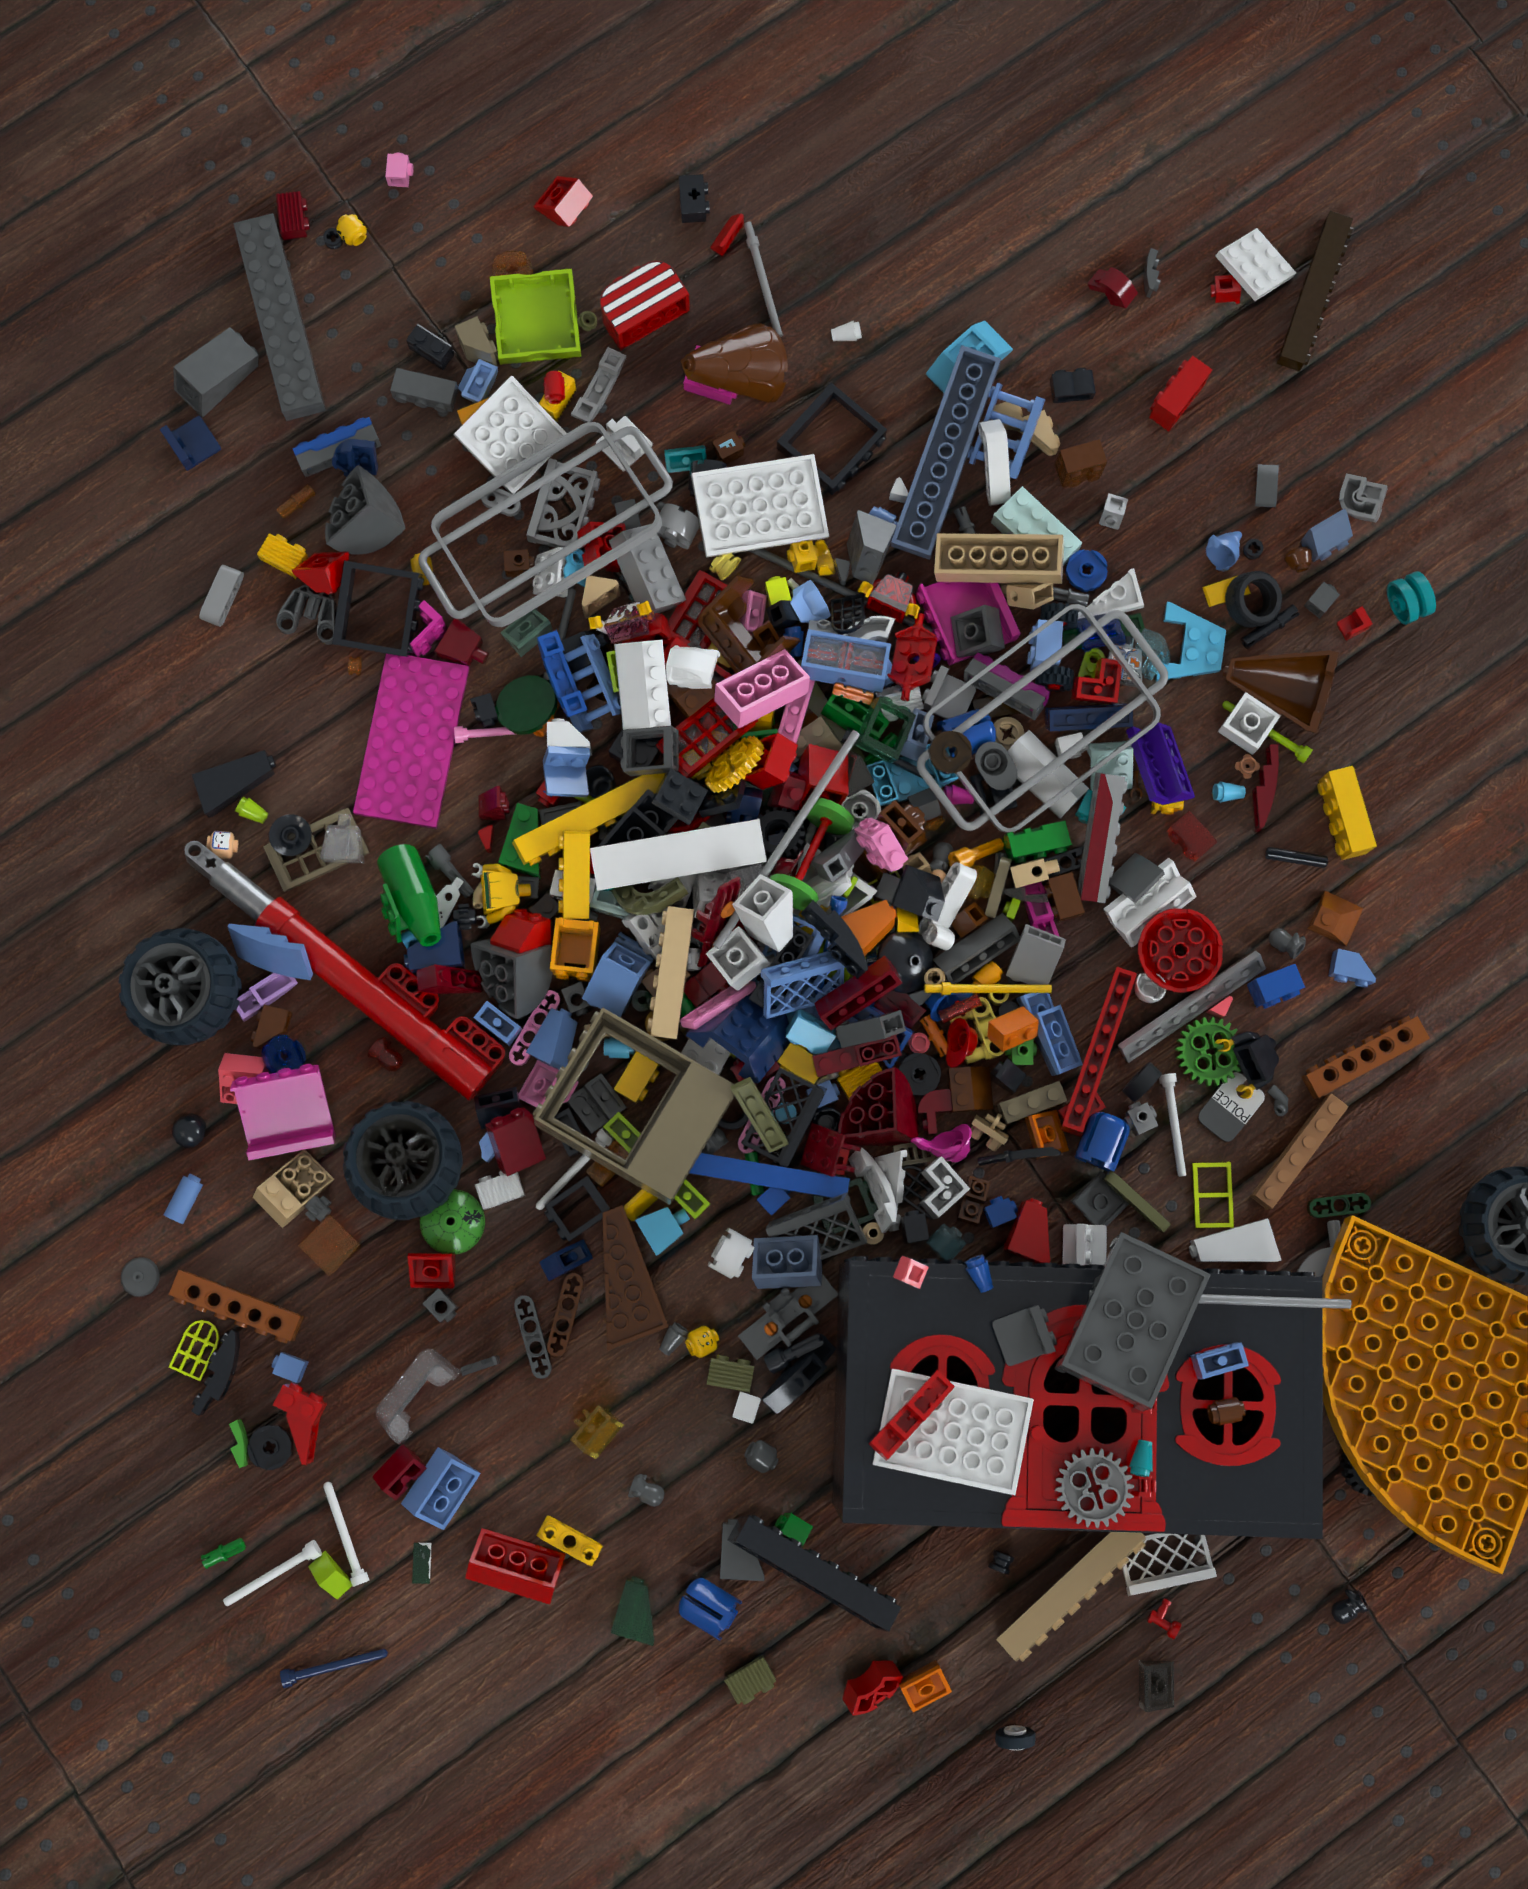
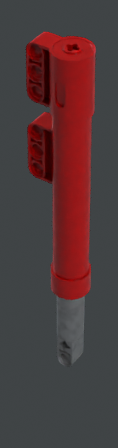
M198 841L187 843L185 846L187 862L210 880V884L253 918L256 921L255 926L267 927L273 935L287 936L289 943L304 944L313 973L414 1053L422 1064L468 1101L472 1100L482 1090L491 1076L502 1065L505 1057L504 1047L467 1017L461 1016L456 1018L446 1030H442L429 1020L438 1009V994L420 992L418 990L416 992L408 991L407 987L411 985L418 988L417 977L403 965L398 963L391 964L377 978L300 915L301 913L282 897L272 898L229 862L225 863ZM192 851L200 852L198 856L190 855ZM398 972L402 976L399 979H394L390 975ZM425 999H432L435 1003L428 1006L423 1001ZM464 1025L468 1030L466 1032H459L456 1027ZM481 1039L484 1041V1044L477 1046L473 1043V1040ZM491 1052H497L500 1054L501 1057L498 1059H493L490 1057L489 1054Z

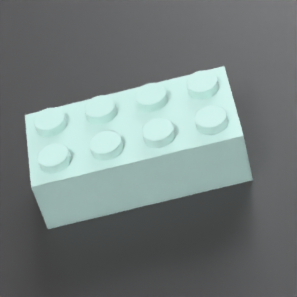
M1023 486L993 515L991 521L1003 534L1063 535V566L1075 552L1079 551L1082 542Z

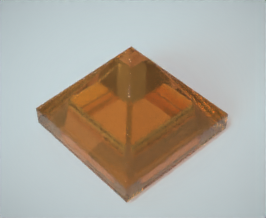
M940 815L926 821L923 826L926 830L936 831L945 822V819Z

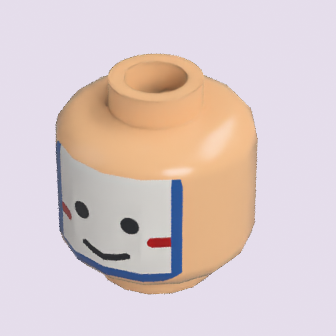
M214 831L211 836L208 835L206 847L220 859H230L233 856V852H238V840H234L232 832Z

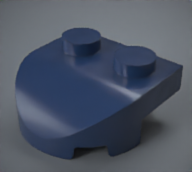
M359 439L343 441L338 445L333 454V467L344 471V476L346 477L357 465L364 468L371 475H377L378 464L375 442Z

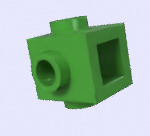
M1034 1039L1006 1050L1005 1055H1008V1059L1015 1065H1033V1055L1037 1053V1046L1034 1043Z

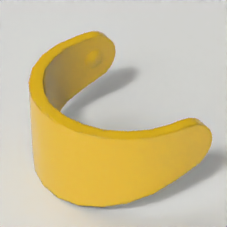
M817 540L815 545L818 549V560L816 563L818 575H834L835 566L828 546L824 540Z

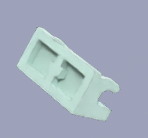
M597 888L595 889L590 904L592 911L624 919L630 914L622 909L611 891H597Z

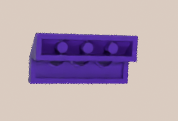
M1158 722L1151 730L1131 744L1149 800L1166 805L1192 799L1195 795L1170 726ZM1134 726L1126 730L1128 738L1130 739L1142 729Z

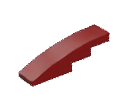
M936 1370L869 1442V1445L887 1461L920 1424L929 1417L955 1386L939 1370Z

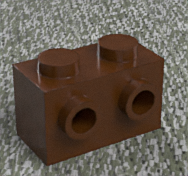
M1072 872L1049 878L1045 882L1046 885L1043 887L1047 898L1050 897L1052 904L1050 907L1057 923L1082 916L1085 913Z

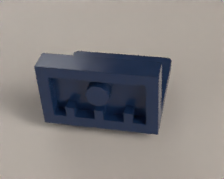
M201 416L195 417L176 430L170 431L167 425L160 429L187 471L221 450L220 445Z

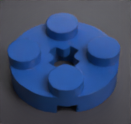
M1079 550L1068 560L1065 574L1073 587L1082 592H1089L1099 588L1104 583L1107 577V562L1097 551ZM1083 566L1086 568L1091 567L1090 575L1082 572Z

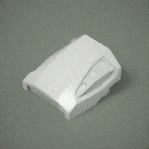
M675 645L670 649L666 663V679L669 685L690 689L712 688L711 681L717 658H720V652L714 649L679 647Z
M854 865L833 882L822 879L819 875L806 882L817 893L819 897L817 904L819 906L823 905L828 908L831 896H842L852 886L851 876Z

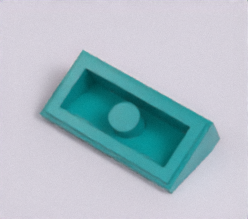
M705 446L664 450L668 473L690 471V464L693 461L698 460V464H703L704 460H707Z

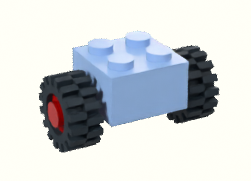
M1047 603L1042 605L1040 619H1038L1035 626H1032L1029 635L1061 610L1068 607L1069 604ZM1077 610L1066 612L1028 641V644H1032L1027 655V664H1030V671L1061 649L1063 629H1073L1078 625ZM1059 660L1036 677L1035 684L1044 686L1050 692L1070 691V689H1073L1074 672L1070 668L1058 667L1060 664Z

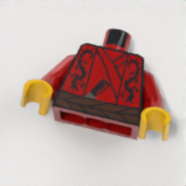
M899 572L896 577L888 574L883 579L875 580L873 585L866 581H863L860 585L858 592H863L866 594L865 597H869L866 608L883 616L894 618L896 622L901 624L905 615H911L917 619L920 607L917 605L916 596L912 593L913 586L907 583L909 579L907 574Z

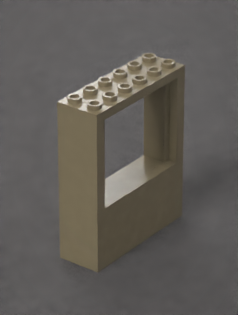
M602 1007L600 1012L596 1011L592 1016L590 1029H585L581 1034L578 1048H573L568 1055L567 1066H562L558 1071L556 1084L554 1086L550 1085L544 1095L546 1097L543 1105L539 1103L533 1113L535 1126L670 1205L735 1097L731 1091V1085L734 1084ZM605 1034L610 1035L676 1074L626 1159L554 1118Z

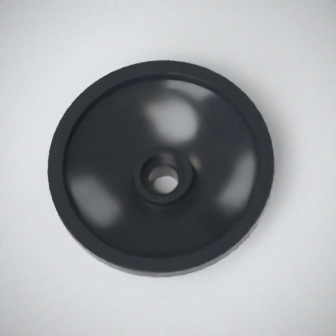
M894 931L882 941L877 953V960L886 956L896 968L902 984L893 989V991L898 993H913L920 990L925 984V973L933 968L934 965L932 949L918 932Z

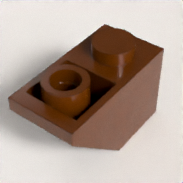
M263 1005V1009H259L257 1014V1021L259 1022L257 1030H254L251 1036L252 1046L262 1049L287 1034L292 1012Z

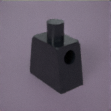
M583 631L561 642L564 647L563 653L566 654L583 645L580 637L594 634L600 643L603 657L606 659L607 654L603 647L610 642V639L603 632L597 635L595 631ZM587 653L567 662L573 674L591 665Z

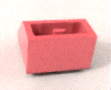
M225 1053L218 1069L220 1102L237 1104L235 1092L230 1091L232 1081L239 1077L246 1076L247 1078H252L260 1073L268 1072V1058Z

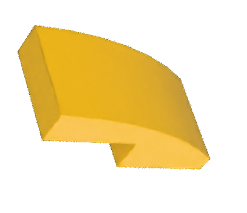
M1235 577L1203 587L1209 607L1226 602L1225 593L1227 592V587ZM1248 585L1245 589L1244 596L1250 594Z

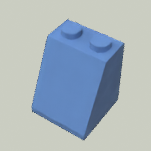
M614 942L601 957L582 999L593 1007L600 1009L603 1007L621 1018L652 962Z

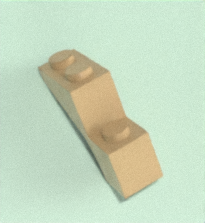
M1008 402L997 404L994 408L995 412L1024 421V419L1028 420L1030 416L1023 417L1021 407ZM1045 410L1041 411L1031 442L1048 456H1053L1058 451L1060 441L1058 435L1053 433L1051 417L1047 416ZM1002 423L1005 430H1015L1018 432L1021 430Z

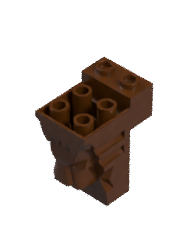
M894 800L879 813L876 820L889 825L907 857L927 842L923 828L925 814L918 806L913 807L911 804H908L902 808ZM866 849L858 858L879 882L883 873H892L887 869H881L878 865H872L866 857V854H868Z

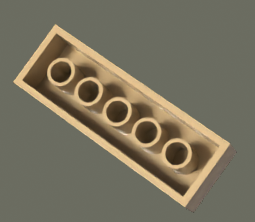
M937 533L935 578L937 582L1062 584L1064 538L1063 535Z
M668 906L667 911H663L662 925H665L664 933L660 932L659 946L662 947V954H657L656 968H659V976L654 975L653 989H657L656 997H651L650 1010H653L654 1013L653 1019H648L647 1031L651 1032L653 1037L673 1040L678 1038L694 909Z

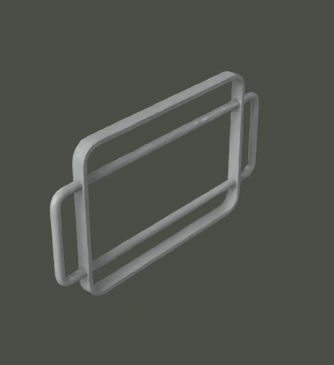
M587 422L439 511L434 516L431 524L432 531L438 541L420 553L418 562L451 617L463 619L480 609L492 626L504 627L655 536L662 527V519L654 502L663 498L671 491L673 481L641 431L636 427L627 426L609 436L601 424ZM590 432H598L605 438L441 538L439 528L445 520ZM626 435H633L664 481V486L650 496L614 444ZM610 446L644 499L493 592L478 599L446 545ZM649 506L655 514V520L651 526L506 615L494 618L486 612L484 606L646 507ZM441 548L444 549L475 600V603L461 611L454 608L427 563V558Z
M1072 604L1064 608L926 713L923 719V730L932 742L935 736L929 728V719L935 711L1070 610L1080 611L1091 626L952 731L964 733L1094 633L1099 635L1141 692L1130 703L990 809L961 771L955 773L984 812L973 822H966L928 772L925 763L930 758L928 754L929 749L923 752L918 758L917 770L961 829L973 831L988 820L999 831L1005 833L1021 829L1159 722L1161 716L1160 707L1153 698V695L1166 685L1168 671L1124 612L1113 610L1097 621L1085 606ZM1113 619H1119L1159 672L1160 679L1148 689L1102 629ZM1147 700L1153 710V719L1149 725L1016 826L1006 828L995 818L997 813Z

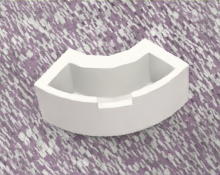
M871 616L865 619L860 629L843 635L886 643L895 619L886 616Z

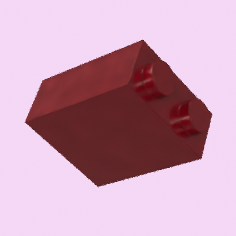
M516 1108L510 1114L503 1117H495L490 1123L485 1124L499 1170L507 1177L546 1159L532 1113L525 1108Z

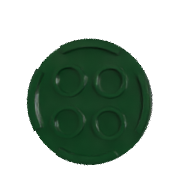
M523 676L510 682L501 691L496 702V713L500 723L509 731L520 735L531 734L542 729L543 725L555 714L558 700L553 687L547 680L539 676Z

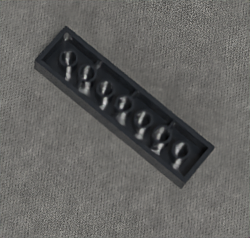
M755 1515L739 1517L727 1541L875 1629L890 1631L902 1608L896 1604L897 1600L887 1594H878V1588L869 1583L858 1582L859 1577L851 1572H841L838 1564L830 1560H821L819 1553L812 1549L801 1548L802 1543L794 1538H784L782 1531L773 1526H764V1521Z

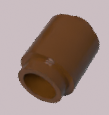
M1237 1397L1213 1401L1212 1404L1207 1406L1208 1416L1212 1424L1224 1425L1242 1421V1416L1245 1415L1244 1404Z

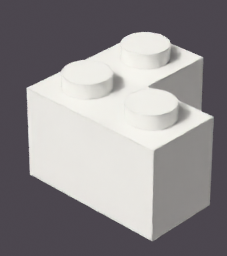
M941 1156L936 1158L921 1172L933 1186L934 1190L919 1204L933 1219H936L945 1213L970 1188Z

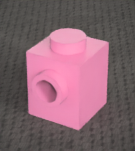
M399 152L388 154L385 176L388 186L409 187V176H413V163H410L408 155Z

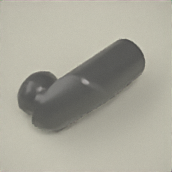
M1274 1084L1268 1089L1267 1093L1274 1098L1275 1114L1283 1116L1288 1112V1097Z

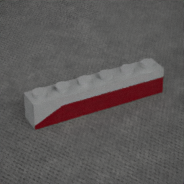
M1095 773L1077 887L1081 900L1105 903L1106 899L1110 896V886L1108 884L1109 878H1112L1114 872L1112 858L1117 853L1115 840L1116 836L1120 833V823L1118 821L1119 815H1122L1124 809L1122 796L1127 790V781H1125L1123 776Z

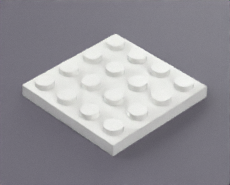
M511 375L453 435L494 477H497L567 433ZM550 457L502 486L509 493L515 494Z

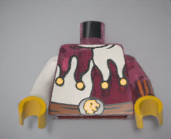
M648 600L644 603L639 601L628 602L624 606L614 608L605 622L601 620V616L589 617L588 621L590 629H597L608 634L611 643L616 644L649 634L648 622L651 623L655 620V613L651 609Z

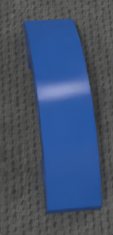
M557 630L537 637L547 675L567 718L587 711L580 690H577L565 659L564 647Z

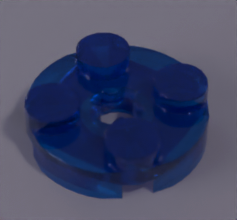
M287 1035L275 1036L262 1048L263 1062L270 1071V1074L277 1073L284 1068L298 1069L303 1065L306 1060V1054L300 1042L297 1040L293 1041ZM281 1052L283 1055L287 1054L288 1058L286 1061L281 1058Z

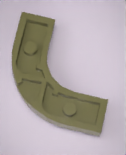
M678 877L650 893H640L635 890L633 885L616 887L611 890L622 909L634 915L661 913L665 908L680 901L689 894Z

